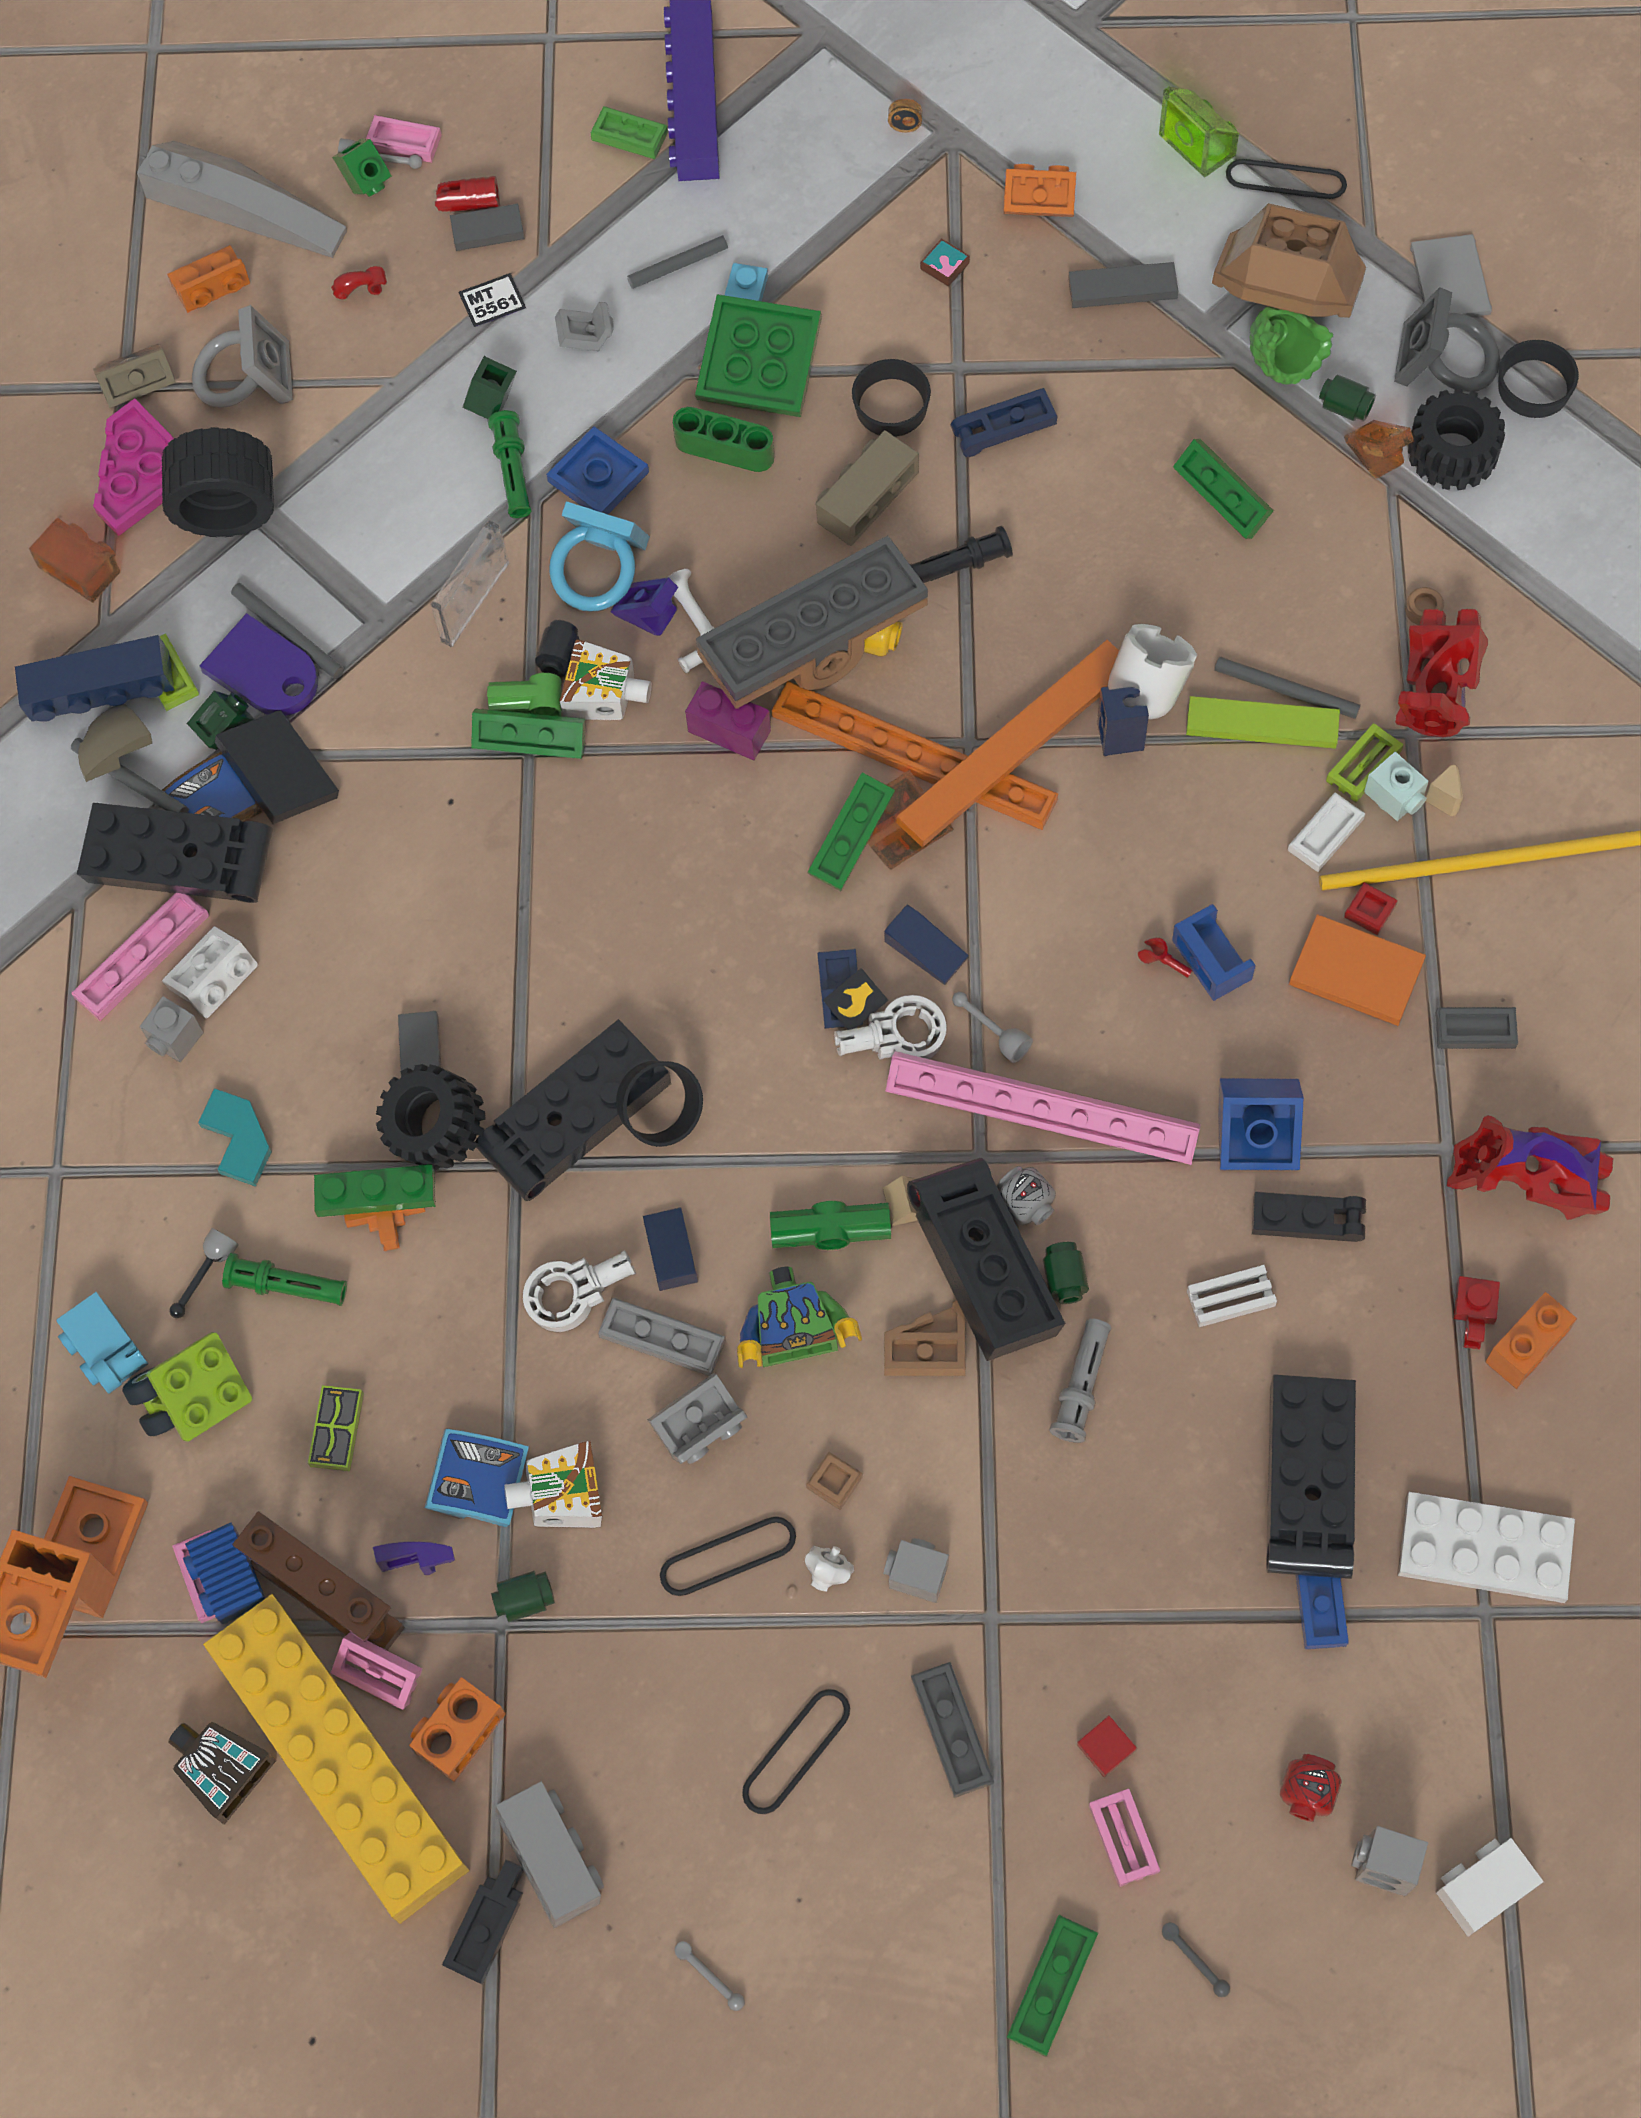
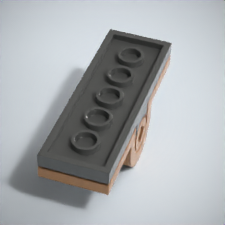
M887 535L697 637V653L736 709L793 678L800 688L819 690L836 683L858 664L864 654V639L927 606L928 588Z

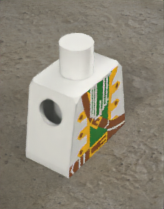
M576 640L560 698L563 717L583 718L585 720H621L624 718L628 700L642 703L649 702L652 683L651 681L634 679L633 663L629 656L582 640Z
M591 1441L582 1442L528 1460L526 1463L527 1481L504 1485L507 1509L531 1506L534 1526L601 1527L602 1512Z

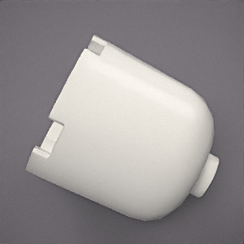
M1137 624L1133 625L1129 633L1124 637L1109 675L1108 688L1109 690L1126 687L1139 689L1140 695L1136 698H1126L1123 701L1124 705L1127 707H1134L1136 705L1147 706L1148 719H1157L1166 715L1175 705L1194 668L1197 653L1186 640L1178 635L1173 641L1168 637L1160 635L1161 627Z

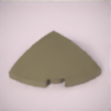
M126 704L113 706L106 710L88 727V731L78 750L79 765L86 782L121 768L119 757L152 744L151 733Z

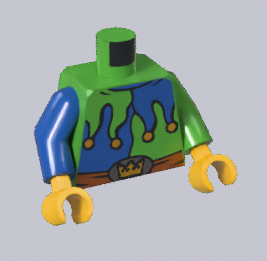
M779 1267L769 1272L773 1290L758 1294V1304L751 1307L748 1311L740 1332V1344L737 1346L738 1366L743 1368L744 1361L754 1359L757 1361V1367H761L763 1364L764 1368L838 1351L837 1340L839 1346L844 1348L846 1347L845 1338L855 1336L858 1338V1341H861L862 1335L858 1322L854 1318H850L846 1310L826 1291H817L813 1282L796 1285L792 1267Z

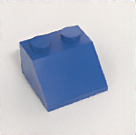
M1220 1078L1218 1107L1220 1170H1300L1304 1097L1299 1079Z

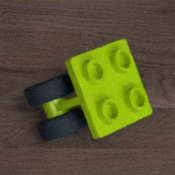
M214 1332L202 1337L158 1366L136 1375L122 1388V1392L130 1405L144 1404L148 1411V1414L139 1419L143 1430L148 1436H157L175 1427L181 1439L187 1442L252 1401V1396L219 1335Z

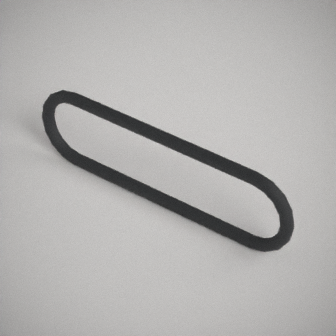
M1251 159L1235 160L1226 169V178L1229 183L1243 189L1335 199L1340 197L1347 188L1345 177L1340 172L1331 169ZM1247 164L1328 174L1339 178L1342 187L1336 193L1326 194L1246 184L1235 181L1231 176V170L1236 165Z
M771 1517L678 1554L667 1560L662 1566L660 1572L661 1584L672 1595H688L781 1557L794 1546L796 1540L795 1529L786 1519ZM771 1523L783 1524L789 1530V1543L777 1552L686 1589H674L667 1582L666 1573L668 1568L682 1559Z
M831 1689L818 1692L748 1777L743 1786L742 1797L744 1803L751 1811L757 1814H767L775 1811L845 1725L850 1716V1705L842 1693ZM828 1695L837 1697L844 1707V1714L841 1720L778 1799L766 1808L755 1806L750 1801L748 1795L753 1781L817 1701Z

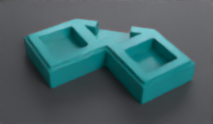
M214 1088L198 1123L201 1128L232 1138L217 1170L221 1175L256 1187L272 1153L256 1113L249 1100Z

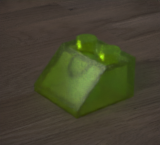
M1171 86L1163 90L1159 135L1204 178L1236 156L1239 133L1231 122L1225 121L1214 111L1212 105L1207 100H1202L1193 90Z

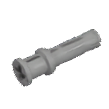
M1086 1320L1085 1330L1076 1356L1069 1386L1060 1392L1058 1399L1061 1402L1058 1417L1056 1422L1051 1424L1049 1430L1052 1435L1059 1439L1075 1443L1085 1441V1423L1089 1411L1093 1410L1095 1406V1398L1092 1395L1108 1334L1111 1331V1326L1102 1320Z

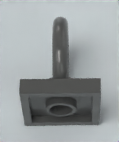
M1439 287L1404 322L1394 382L1407 387L1428 367L1440 382L1454 390L1463 389V392L1482 390L1493 382L1499 371L1500 355L1497 344L1488 329L1476 319L1460 313H1449L1452 292ZM1447 328L1463 329L1473 335L1480 343L1485 354V367L1481 374L1476 377L1466 378L1453 373L1444 365L1440 355L1443 353L1448 342L1449 330Z

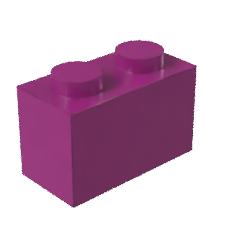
M703 681L685 710L689 733L753 761L771 732L768 709L752 702H748L736 709L722 689Z

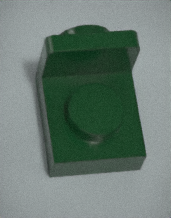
M214 690L186 724L209 748L218 750L215 744L217 734L235 728L239 723L245 724L255 719L247 711L249 706L240 696L233 692L228 695Z

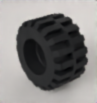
M1455 389L1454 393L1444 390L1439 392L1438 398L1432 395L1427 398L1425 405H1420L1414 418L1408 443V453L1410 454L1409 461L1411 466H1417L1416 473L1421 478L1424 476L1428 477L1427 483L1433 486L1436 483L1442 484V489L1450 490V486H1456L1457 490H1465L1467 484L1475 487L1480 484L1481 478L1486 480L1491 475L1492 469H1495L1504 442L1505 422L1504 419H1499L1501 412L1498 407H1490L1491 400L1487 397L1480 399L1477 397V392L1470 391V394L1463 393V389ZM1449 433L1459 434L1470 440L1472 444L1456 446L1446 442L1441 438V435Z
M424 1064L415 1065L414 1070L406 1068L400 1071L401 1078L393 1077L388 1082L391 1088L388 1092L383 1090L380 1096L381 1099H384L382 1106H377L376 1115L381 1116V1120L376 1122L377 1131L384 1133L380 1138L382 1143L390 1147L389 1151L401 1157V1159L417 1165L432 1164L434 1170H439L440 1166L446 1169L453 1167L454 1160L464 1161L467 1158L465 1152L468 1149L474 1151L478 1145L474 1142L476 1136H482L484 1128L480 1126V1121L485 1120V1111L479 1109L484 1102L482 1097L475 1093L477 1091L476 1087L472 1083L467 1082L466 1079L436 1065L430 1064L428 1067ZM439 1100L440 1114L434 1127L423 1135L422 1119L424 1113L433 1102Z

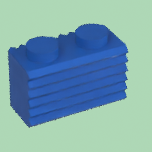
M232 1522L185 1543L189 1555L183 1558L192 1580L200 1578L205 1592L198 1596L208 1617L215 1615L221 1624H227L229 1621L241 1617L266 1599L250 1559L232 1545L239 1536Z

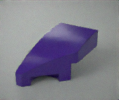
M398 1542L373 1547L376 1563L382 1572L419 1563L424 1575H430L436 1572L435 1566L455 1561L453 1548L437 1543Z

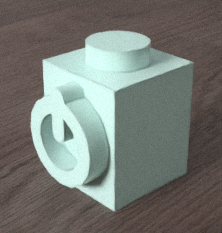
M1394 752L1369 774L1364 792L1382 810L1398 821L1407 812L1413 815L1422 807L1427 799L1424 794L1429 781L1397 752Z

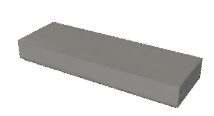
M612 1298L598 1332L599 1338L708 1376L713 1373L726 1341L725 1336L616 1298Z

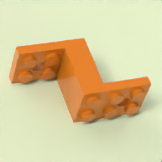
M69 1476L44 1539L12 1529L0 1558V1664L47 1678L73 1610L103 1619L148 1505L144 1498ZM92 1518L103 1519L104 1527L98 1536L93 1538L84 1536L83 1528L88 1520ZM20 1613H29L32 1619L30 1628L23 1634H13L11 1631L13 1618Z

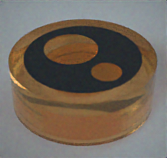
M899 99L891 103L888 109V123L890 127L904 133L917 130L922 124L923 110L921 105L911 99Z

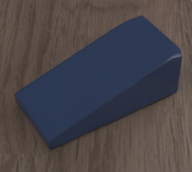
M908 904L884 931L885 943L944 985L969 958L967 953Z
M681 1207L643 1216L659 1291L697 1283L698 1278Z

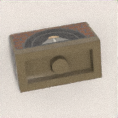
M160 344L153 345L93 369L109 408L176 383Z

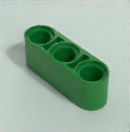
M695 407L681 408L673 416L672 423L676 447L686 454L754 472L765 471L774 463L773 435L763 425ZM728 438V440H724V441L719 440V439ZM762 447V449L755 450L753 448Z

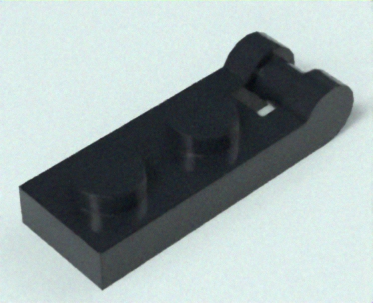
M1255 1192L1253 1196L1252 1234L1351 1242L1362 1241L1365 1239L1366 1231L1365 1225L1362 1224V1214L1366 1213V1199L1358 1196L1337 1198ZM1334 1214L1346 1215V1223L1334 1224Z

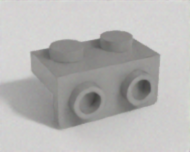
M713 1373L647 1420L673 1459L680 1464L685 1461L691 1464L708 1453L709 1449L707 1446L719 1437L721 1440H726L736 1434L742 1428L740 1422L746 1419L747 1415L737 1406L717 1374Z

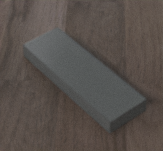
M1174 262L1070 271L1068 275L1072 308L1178 299V285Z
M951 1662L911 1675L912 1683L953 1797L956 1798L994 1784Z

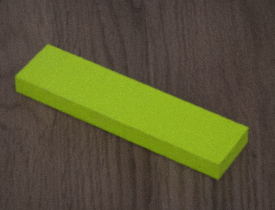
M1190 696L1186 735L1336 749L1340 709Z

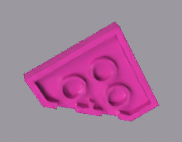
M135 398L106 420L105 448L101 452L98 472L100 478L98 493H95L93 504L97 515L118 536L162 504V452L168 446V443L174 439Z

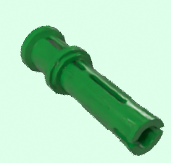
M504 410L493 413L488 418V426L493 431L495 440L492 449L493 454L500 459L508 514L512 518H524L531 513V507L529 505L521 460L525 447L523 440L519 438L517 428L520 424V419L516 412Z
M235 1253L229 1254L222 1278L223 1287L231 1289L233 1286L253 1289L257 1295L268 1294L269 1291L334 1303L342 1306L347 1291V1281L275 1268L274 1263H271L270 1260L264 1259L260 1263L240 1259L238 1254ZM241 1272H244V1273H249V1274H254V1275H253V1276H249V1275H244V1274H240V1273H241ZM291 1282L320 1287L321 1289L293 1285Z

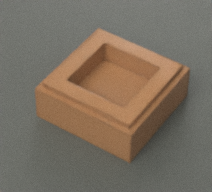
M828 1452L807 1482L806 1488L841 1510L863 1478V1473Z

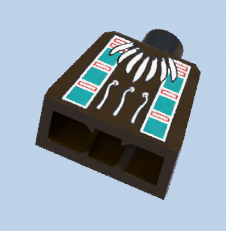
M214 1722L209 1723L201 1734H198L186 1723H182L175 1729L168 1741L170 1745L183 1754L174 1765V1772L207 1811L224 1825L277 1761L264 1749Z

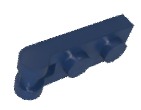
M1041 388L955 418L950 426L954 435L960 437L961 442L959 446L965 457H973L985 448L1056 425L1057 414L1045 389ZM982 428L983 432L973 434V429Z

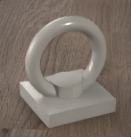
M251 305L239 309L240 330H231L219 334L209 341L199 353L192 371V384L196 395L209 406L224 408L245 400L259 385L280 404L293 400L289 340ZM240 344L242 370L247 374V377L239 386L229 392L215 393L211 391L206 382L210 363L226 347Z

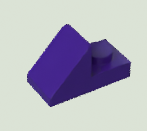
M670 578L633 582L626 595L613 606L610 612L616 617L651 634L660 636L677 611L671 598L677 591L678 586Z

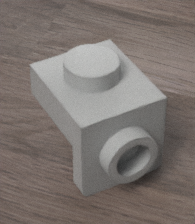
M599 302L593 313L559 309L555 316L560 347L600 351L606 339L613 332V318L609 316L606 302Z

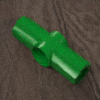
M824 1201L814 1204L811 1209L770 1212L772 1248L814 1245L815 1248L821 1250H836L848 1246L850 1242L891 1239L889 1203L847 1206L841 1201Z

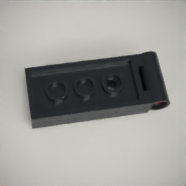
M93 802L77 875L92 884L257 903L273 828L259 822H243L237 818ZM197 850L196 855L191 857L192 854Z
M618 1019L494 1120L495 1124L486 1128L482 1136L476 1138L475 1142L478 1144L476 1148L525 1201H530L623 1124L619 1118L616 1106L617 1092L623 1078L637 1065L647 1061L659 1060ZM663 1065L647 1070L633 1084L627 1099L628 1119L671 1085L670 1072ZM554 1120L562 1121L557 1126L550 1125Z
M977 1158L909 1181L907 1192L912 1206L918 1211L916 1218L986 1361L1056 1337L1066 1323L992 1178L986 1161L983 1158Z
M1273 1375L1270 1386L1267 1573L1352 1579L1354 1567L1353 1545L1355 1542L1356 1380ZM1313 1494L1318 1500H1309L1305 1495Z

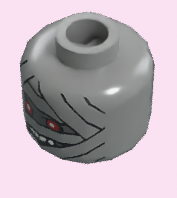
M1017 1166L1009 1171L997 1184V1188L1013 1220L1018 1225H1026L1031 1222L1039 1225L1054 1212L1051 1204L1055 1199L1056 1192L1034 1167L1022 1169L1021 1166Z

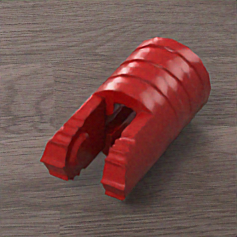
M496 176L448 181L437 186L435 206L442 212L480 210L500 206Z

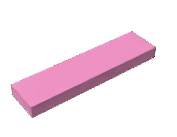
M175 893L71 993L72 996L101 1021L209 917L207 910L191 896Z

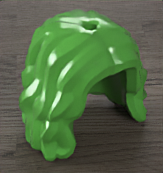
M1265 307L1264 310L1259 312L1251 325L1249 336L1250 351L1254 357V362L1260 366L1265 376L1281 384H1297L1302 379H1310L1313 372L1321 368L1322 360L1330 356L1333 333L1329 332L1327 327L1317 324L1309 316L1274 307Z

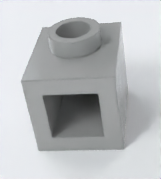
M164 996L140 1025L147 1038L145 1044L160 1056L167 1054L180 1063L203 1034L193 1014Z
M914 1538L911 1540V1543L901 1540L897 1552L890 1550L883 1574L889 1575V1589L937 1603L949 1565V1555L935 1551V1545L921 1539Z

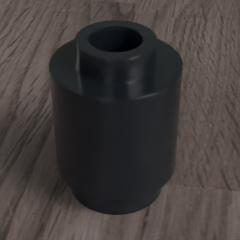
M554 620L550 623V626L545 628L535 658V663L542 673H551L559 677L567 674L575 641L580 640L578 629L575 625L564 620Z

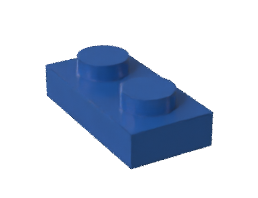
M1296 1575L1304 1648L1346 1647L1349 1644L1341 1578Z

